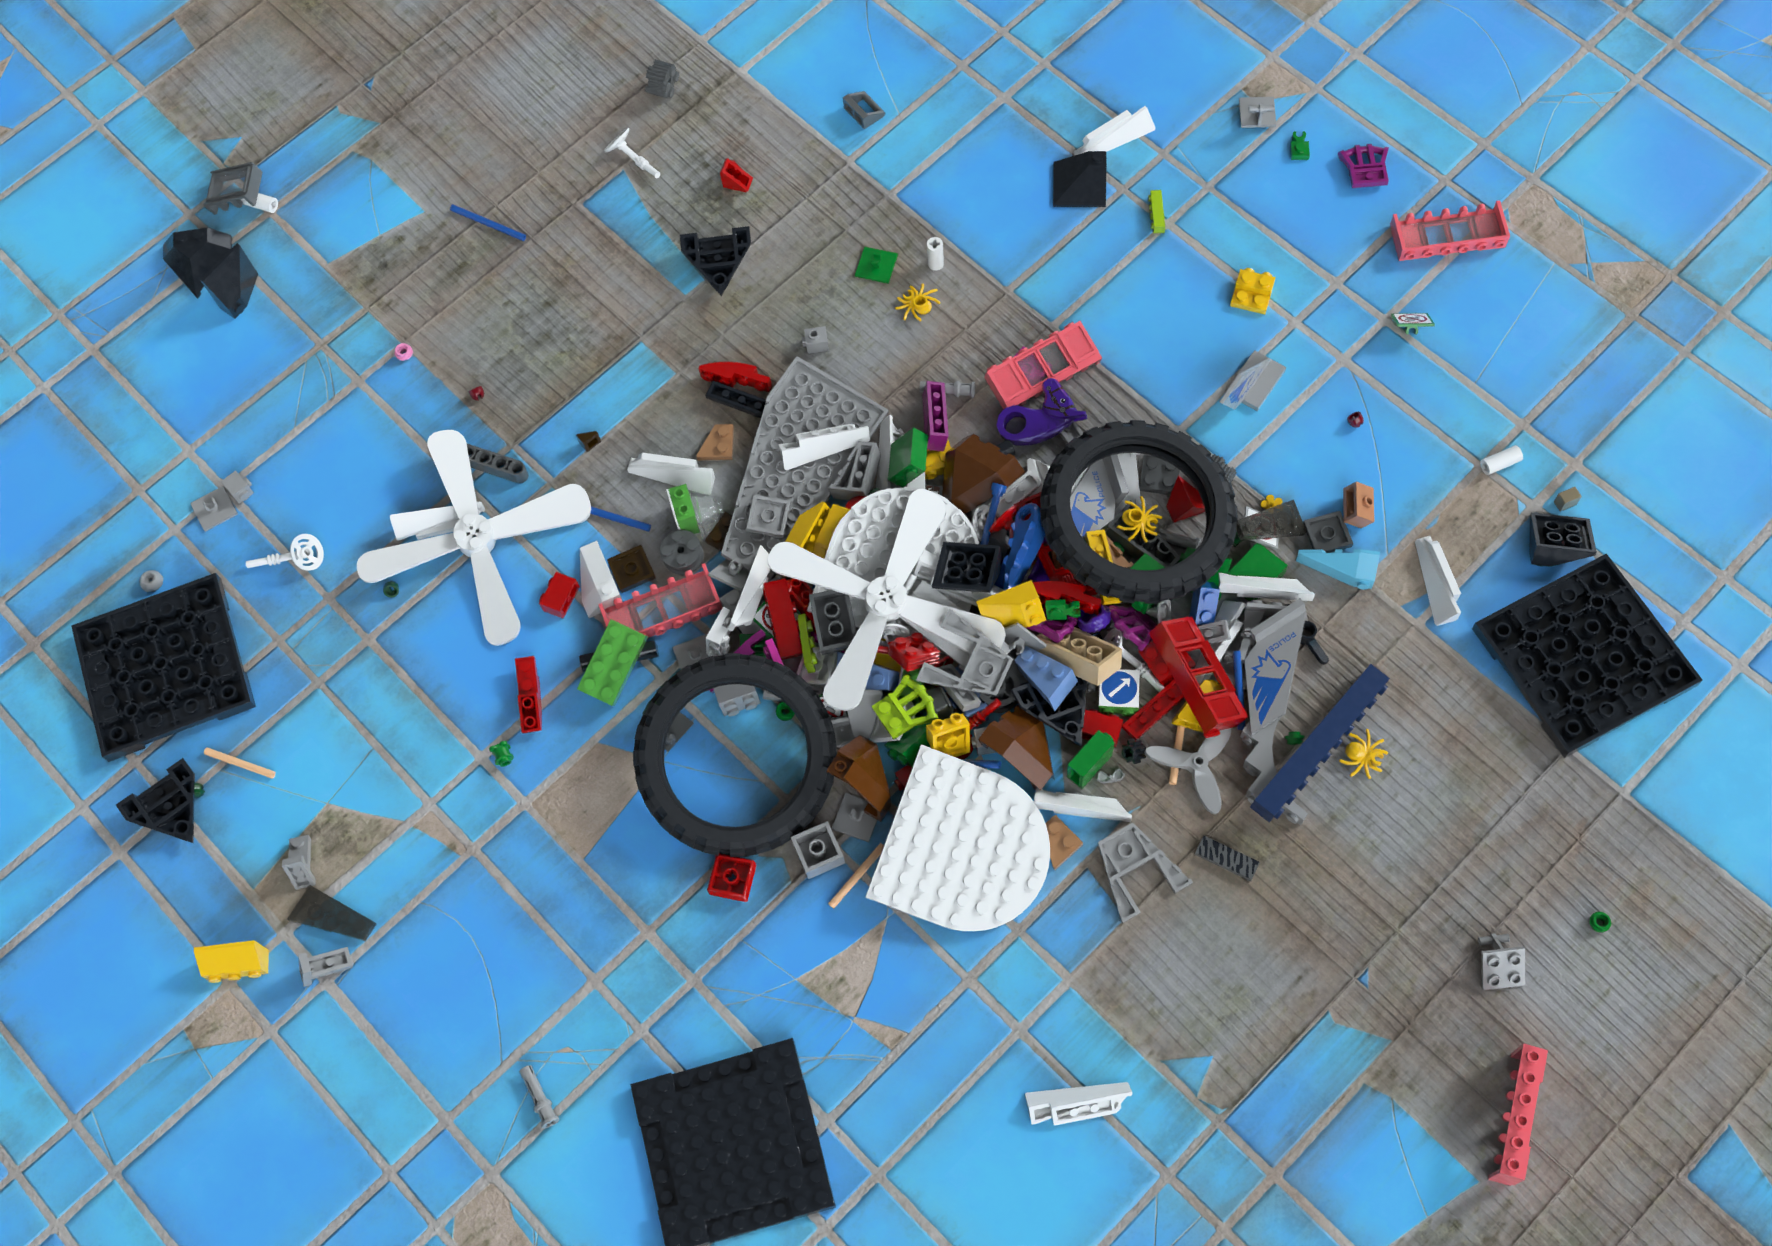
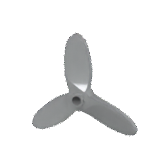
M1231 728L1221 730L1218 736L1205 738L1195 753L1164 746H1151L1144 751L1149 759L1157 763L1185 769L1192 773L1195 791L1205 809L1211 814H1217L1220 811L1222 805L1220 791L1215 777L1208 768V763L1225 747L1231 735Z

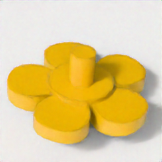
M1268 495L1266 500L1261 502V507L1266 509L1265 513L1268 515H1272L1273 511L1279 514L1282 511L1281 505L1283 501L1281 498L1274 500L1273 495Z

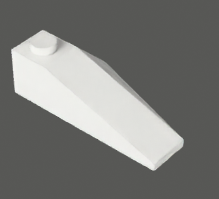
M595 541L580 547L582 603L588 617L591 618L601 613L598 604L602 603L604 609L615 605L614 599L621 598V595L598 542Z

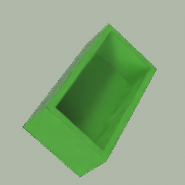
M610 619L577 690L611 706H615L648 636Z

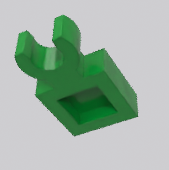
M1296 131L1293 132L1290 145L1291 160H1309V141H1305V131L1302 132L1301 137L1296 136Z
M1046 600L1045 603L1047 620H1067V615L1080 617L1079 601H1072L1066 604L1065 600Z

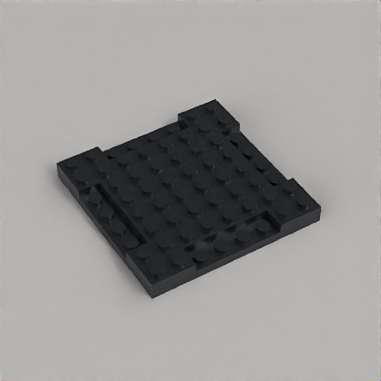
M1607 553L1475 622L1472 630L1494 660L1498 659L1543 722L1541 724L1542 728L1564 758L1594 743L1600 737L1663 703L1665 704L1697 687L1703 681Z
M216 573L71 625L101 755L108 762L145 749V745L204 722L215 718L220 721L256 707L228 613L230 609L222 579Z
M793 1038L678 1073H668L630 1084L659 1209L658 1215L665 1246H705L836 1208Z

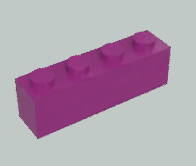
M926 381L922 400L925 434L928 435L927 450L944 451L949 437L945 383Z

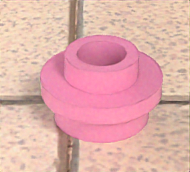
M401 343L395 348V356L401 361L408 360L413 354V350L408 344Z

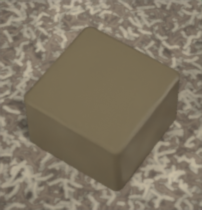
M1572 487L1560 492L1555 498L1554 503L1561 512L1577 505L1582 496L1576 487Z

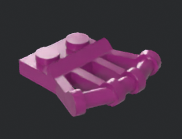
M1372 144L1361 147L1360 145H1354L1351 149L1338 152L1340 161H1343L1349 169L1352 188L1388 185L1389 180L1385 160L1389 147L1381 148L1372 146ZM1362 153L1368 155L1369 164H1363ZM1374 153L1382 155L1380 163L1375 162ZM1355 155L1357 165H1354L1349 158L1350 156Z
M1041 603L1046 621L1024 628L1042 633L1054 642L1059 643L1065 635L1073 632L1078 618L1068 615L1067 620H1047L1046 607Z
M1109 606L1111 618L1115 623L1114 627L1117 630L1120 629L1123 637L1126 640L1132 641L1138 646L1137 649L1142 651L1152 640L1149 632L1157 624L1147 613L1144 615L1133 607Z

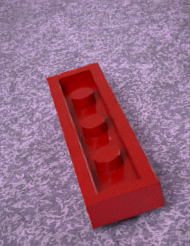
M1171 681L1122 725V728L1135 741L1184 699L1176 681Z

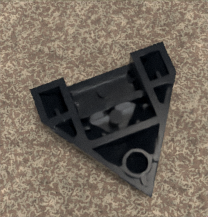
M749 226L732 228V235L700 239L697 233L680 235L681 252L721 297L751 245Z
M208 227L173 232L163 244V260L198 299L201 295L200 291L204 287L201 279L232 248V236Z
M1076 676L1078 682L1056 711L1051 708L1050 704L1029 683L1011 689L1021 709L1081 747L1086 704V680Z
M184 758L166 769L169 774L137 796L132 793L116 804V807L126 821L193 843L195 773Z

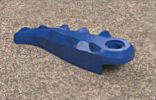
M1029 503L1021 507L1016 513L1014 522L1011 524L1013 538H1010L1008 541L1011 550L1010 554L1005 556L1003 560L1006 566L1003 575L1004 590L1020 585L1042 545L1045 531L1041 525L1040 507L1037 504ZM1031 513L1030 518L1024 521L1025 517Z

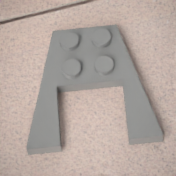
M949 609L941 628L976 643L973 653L961 678L924 662L916 681L997 696L1013 659L985 638L983 634L970 626L963 618L955 614L953 610Z
M1134 823L1125 826L1097 843L1122 924L1141 912L1120 877L1154 859L1174 893L1193 883Z

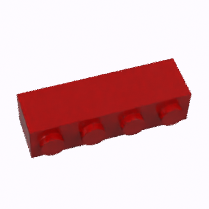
M786 578L763 583L762 589L773 637L781 660L801 656L803 651L798 633L800 631L798 620H795L794 613L797 612L796 605L790 599V594H792L791 584L786 582Z

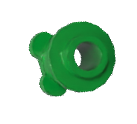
M502 741L489 748V751L495 756V764L501 767L511 764L514 758L513 754L509 751L511 747L507 741Z

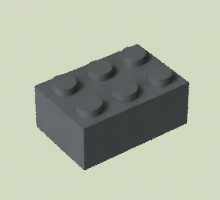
M833 590L809 594L821 655L847 650L857 633L849 595Z

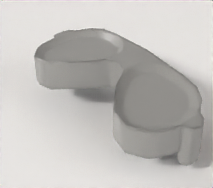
M1116 769L1113 775L1108 776L1103 771H1100L1097 781L1102 784L1118 782L1125 777V773L1121 769Z

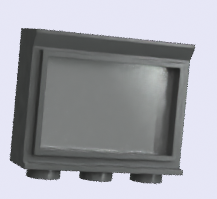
M249 162L210 172L212 176L206 203L203 206L214 215L217 214L218 208L228 211L229 204L226 202H231L237 208H241L243 201L240 199H245L252 206H256L263 172L254 163Z

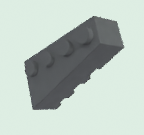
M1127 504L1107 526L1106 535L1113 542L1121 544L1123 549L1136 560H1139L1146 553L1165 568L1179 563L1180 557L1165 539L1163 540L1159 535L1154 536L1144 530L1148 541L1145 543L1140 528L1135 538L1128 541V538L1133 535L1136 529L1121 530L1117 528L1118 525L1133 527L1126 525L1122 520L1123 512L1133 509V506Z

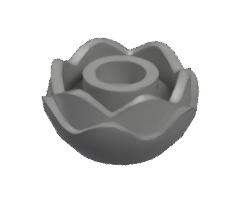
M148 570L140 577V586L146 592H155L163 585V576L156 570Z

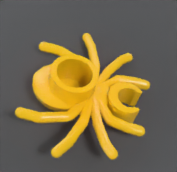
M923 283L921 284L919 294L913 286H909L911 289L908 290L909 297L904 294V300L897 297V300L906 304L895 307L896 310L907 308L903 320H906L907 314L911 309L914 317L922 321L915 311L922 315L929 313L932 305L928 300L940 304V301L936 298L926 296L937 292L938 289H932L923 293Z
M1140 496L1142 511L1133 502L1125 500L1124 503L1134 508L1125 510L1122 514V520L1126 525L1133 527L1118 525L1117 528L1121 530L1136 529L1133 535L1128 538V541L1134 539L1141 528L1142 538L1147 543L1144 530L1151 535H1158L1156 532H1153L1156 527L1151 526L1150 523L1157 525L1158 520L1156 518L1162 519V516L1149 514L1158 505L1152 506L1145 513L1143 496Z
M1369 729L1365 730L1367 745L1359 736L1352 733L1349 734V736L1361 742H1351L1345 748L1346 755L1353 762L1339 759L1340 763L1346 765H1358L1360 763L1350 773V777L1357 774L1363 765L1368 779H1371L1368 765L1370 768L1382 772V769L1376 767L1380 766L1382 762L1376 761L1375 757L1383 759V754L1387 755L1388 751L1375 748L1378 744L1384 742V739L1376 741L1370 747Z

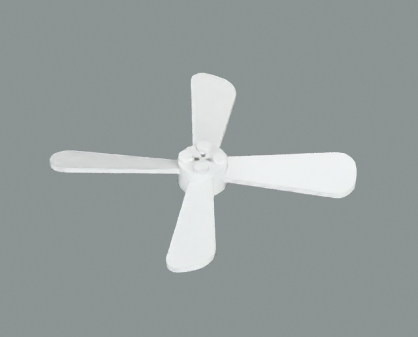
M454 430L438 431L429 436L427 446L459 518L453 533L368 551L357 561L358 575L364 582L375 583L460 549L463 554L471 557L484 635L490 644L501 646L514 640L518 636L521 626L490 553L495 546L496 540L582 523L590 516V500L585 489L580 485L568 484L493 518L486 519L484 516L479 515L467 442L464 436Z
M917 489L910 495L885 575L876 578L871 583L790 542L776 544L769 553L768 565L777 574L865 600V608L868 614L824 688V701L834 709L848 711L859 705L885 625L900 617L972 655L976 643L941 628L948 610L951 609L1001 649L1003 646L1005 629L999 621L906 594L903 585L945 516L946 508L943 500L931 491Z

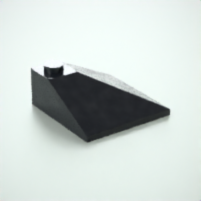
M1088 151L1054 162L1053 207H1106V151Z
M236 243L201 279V282L219 308L236 319L248 305L258 273L241 246Z
M1531 512L1529 542L1531 564L1551 567L1596 555L1597 551L1590 519Z
M943 542L932 588L990 593L1001 570V547L998 545Z

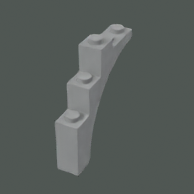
M1280 718L1254 735L1251 734L1250 721L1242 730L1240 736L1242 741L1250 747H1255L1243 765L1248 774L1257 776V779L1246 794L1251 804L1277 774L1273 762L1272 744L1274 731ZM1294 800L1290 805L1286 803L1282 807L1285 810L1283 814L1286 815V818L1300 826L1308 815Z

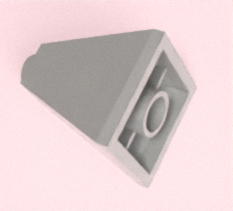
M865 690L859 705L847 711L854 738L859 735L867 739L871 738L877 715L871 706L885 698L883 690Z

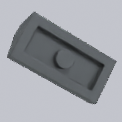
M865 91L847 94L843 97L844 109L863 129L871 126L886 114ZM864 100L875 112L866 113L857 103Z

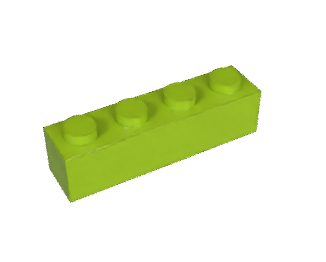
M1150 190L1148 202H1150L1151 229H1153V234L1165 233L1162 191Z

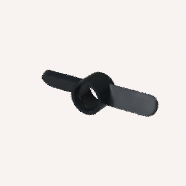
M1305 621L1303 629L1310 631L1312 636L1302 635L1300 644L1307 645L1318 662L1325 665L1329 662V658L1315 639L1317 627L1313 622Z

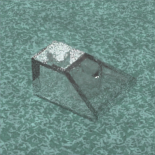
M692 492L691 496L697 525L704 542L720 520L723 508L721 502L717 503L716 496Z

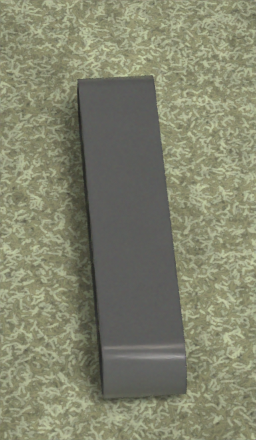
M467 444L468 454L471 455L469 457L471 468L515 483H524L528 479V472L521 461Z

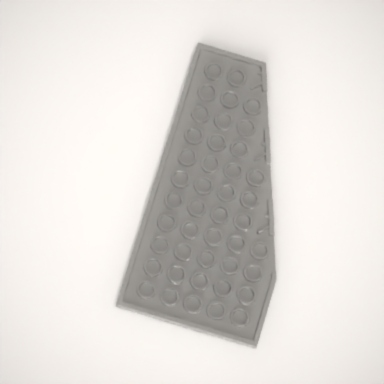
M796 356L766 398L765 407L756 432L721 556L729 561L735 559L734 564L737 566L743 563L742 569L750 573L760 545L769 554L776 544L785 542L799 515L820 502L826 503L831 496L828 489L829 486L835 482L838 472L844 468L847 458L855 448L852 447L785 470L778 444L797 442L795 434L846 424H854L856 428L868 426L871 439L883 419L888 415L889 410ZM753 495L791 501L783 538L746 531ZM771 570L770 573H769L768 576H767V577H769L768 582H769L772 578H774V576H775L777 573H775L774 571Z

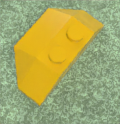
M820 502L799 515L785 542L793 543L813 553L816 539L830 511L829 506L825 502Z

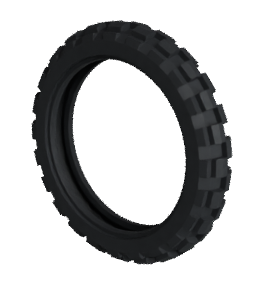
M1130 420L1127 423L1115 421L1106 423L1105 426L1099 428L1093 427L1064 446V449L1060 454H1057L1046 474L1040 497L1041 525L1045 531L1046 541L1050 549L1056 554V559L1065 570L1068 569L1074 575L1073 578L1084 586L1092 587L1096 590V593L1103 596L1116 597L1120 599L1119 601L1135 603L1137 601L1144 602L1145 604L1160 603L1163 600H1174L1183 597L1186 593L1197 590L1215 575L1227 558L1234 543L1238 520L1237 506L1234 501L1235 494L1231 483L1225 477L1226 472L1220 463L1212 459L1211 453L1203 445L1194 443L1191 440L1192 437L1181 431L1178 433L1169 429V426L1155 423V425L1146 424L1144 420ZM1141 453L1167 461L1181 470L1191 480L1202 498L1206 513V529L1201 544L1185 560L1158 570L1129 569L1106 560L1084 541L1074 524L1070 508L1072 487L1077 478L1096 461L1115 454Z
M740 653L701 659L692 665H687L676 672L668 681L666 680L648 702L642 713L643 715L637 726L634 738L633 766L639 792L646 807L659 825L677 840L693 849L712 855L724 854L730 857H746L771 851L791 840L792 836L805 830L818 815L829 796L834 776L828 773L827 769L837 755V744L831 718L825 705L812 687L800 675H797L790 668L761 656ZM732 684L758 687L780 698L790 707L800 721L807 743L805 773L792 799L771 817L755 824L737 827L712 824L700 819L687 810L672 791L664 765L667 735L679 712L701 693L719 686Z

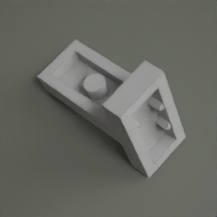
M309 835L289 839V855L287 859L282 860V867L296 890L315 886L316 879L310 870L311 838Z
M348 947L312 957H307V953L298 955L299 971L304 987L312 985V979L353 968Z

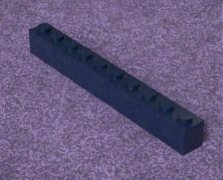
M1370 664L1257 796L1250 808L1268 822L1274 817L1278 819L1285 811L1282 807L1286 803L1290 805L1296 798L1294 794L1296 790H1303L1308 783L1307 777L1309 775L1313 777L1320 769L1318 764L1320 762L1325 763L1332 755L1329 751L1332 748L1336 750L1343 742L1341 737L1344 734L1348 736L1354 729L1352 724L1355 720L1359 723L1366 714L1364 712L1366 707L1371 709L1376 703L1377 699L1375 697L1377 694L1382 696L1387 690L1388 686L1386 683L1390 678Z

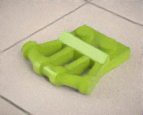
M908 674L902 678L901 683L893 693H889L888 696L871 706L893 740L914 726L932 723L933 720L938 719V714L935 713L933 705L934 699L932 696H928L924 685H920L912 680ZM906 686L914 690L902 699H897ZM919 696L922 699L920 703L907 711L903 708V706ZM926 708L927 716L914 719L910 718L916 713Z

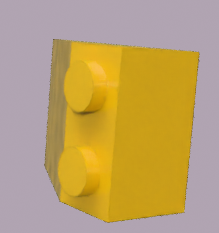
M836 504L832 505L816 539L813 554L823 559L825 558L838 523L851 509Z
M1032 580L976 601L981 616L995 619L1003 627L1017 622L1023 627H1031L1046 621Z

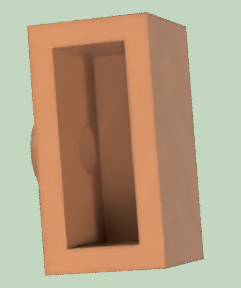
M1357 481L1343 488L1344 523L1358 528L1374 523V488Z

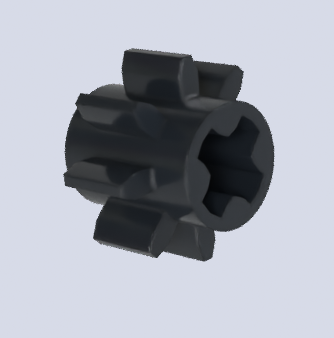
M1127 740V744L1122 745V756L1127 760V763H1141V759L1146 758L1144 753L1146 747L1142 744L1141 740Z

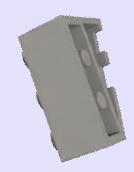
M861 441L857 443L847 458L846 465L838 472L837 479L828 488L833 499L850 500L856 496H868L873 488L881 457L877 443Z

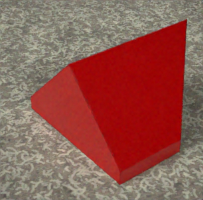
M725 159L720 171L723 188L748 192L753 177L746 173L735 160Z
M1178 475L1166 505L1173 523L1205 512V507L1198 490Z

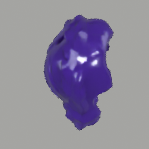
M1101 602V610L1098 615L1088 614L1080 609L1078 627L1087 633L1100 631L1111 620L1110 608L1102 605Z

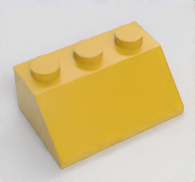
M255 940L194 947V955L200 975L210 983L221 982V979L227 978L228 980H240L244 976L259 978L261 974H268L269 950Z

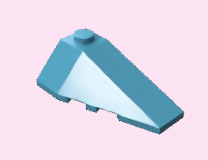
M1322 549L1299 550L1296 562L1348 585L1365 590L1368 588L1372 589L1375 582L1380 552L1354 549L1353 553H1343L1342 549H1335V552L1326 553Z

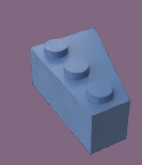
M1025 646L1024 651L1014 660L1020 673L1040 693L1043 699L1050 704L1054 711H1056L1078 682L1071 668L1028 646Z
M837 652V666L845 653ZM873 663L865 690L894 692L899 684V672Z

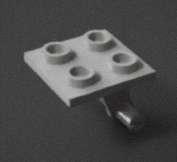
M1274 97L1239 98L1241 128L1276 127Z
M1259 600L1247 602L1243 611L1245 616L1244 629L1241 633L1242 640L1243 638H1252L1250 630L1259 624L1263 616L1271 617L1287 606H1283L1280 602H1271L1270 604H1262V601Z
M1492 933L1490 936L1478 937L1480 946L1491 944L1494 950L1481 951L1483 990L1525 985V948L1522 946L1504 949L1501 943L1510 942L1508 933L1502 935Z

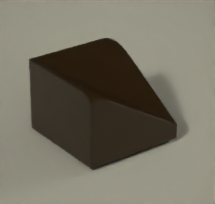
M597 431L576 435L579 444L586 452L601 442Z

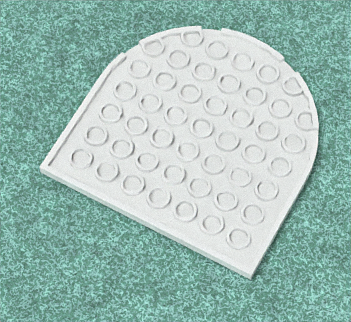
M888 488L877 491L860 500L851 507L852 509L838 523L824 559L870 583L878 577H883L909 497L913 491L921 488ZM934 493L943 500L946 511L942 522L925 550L939 557L943 542L979 544L974 528L964 513L949 502L948 499ZM917 564L915 565L911 574H914ZM917 577L908 596L915 591L923 580L929 585L931 580ZM815 585L813 594L829 591L830 589ZM849 595L855 626L860 628L868 614L865 608V600ZM948 595L950 597L949 600L962 610L970 611L972 604ZM809 603L807 612L812 613L811 603ZM898 618L895 621V624L906 627L910 632V636L913 634L915 629L902 619ZM935 646L938 650H940V654L947 655L941 649Z
M920 745L865 898L951 930L966 932L984 931L1001 926L1016 918L1033 902L1046 879L1050 861V842L1043 816L1031 797L1008 778L927 746Z

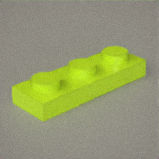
M805 614L798 615L804 665L809 674L816 672L815 664H818L816 653H813V648L816 645L814 637L810 633L813 631L812 622L807 620Z

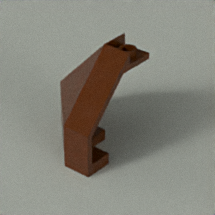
M972 434L963 438L946 452L942 496L948 499L965 515L993 497L992 483L1008 487L1025 471L1015 456L1001 453L999 447L990 442L985 444L980 441L979 436Z
M1019 705L1015 706L1013 713L1008 711L1003 714L999 722L995 720L991 722L978 740L986 749L991 748L1006 759L1031 782L1034 790L1036 788L1042 790L1050 778L1055 780L1045 725L1021 709Z
M859 735L837 751V755L827 769V772L853 787L868 802L864 813L882 822L891 807L890 791L877 744Z

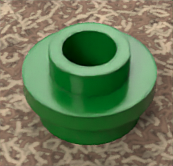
M784 702L780 703L776 708V715L782 721H789L795 715ZM784 710H789V713L786 715H784L782 712Z
M1295 731L1288 732V736H1284V738L1287 740V744L1298 745L1303 744L1305 736L1301 735V732Z
M1595 912L1590 916L1589 924L1594 931L1603 933L1611 927V919L1604 912ZM1596 920H1601L1603 922V926H1599Z

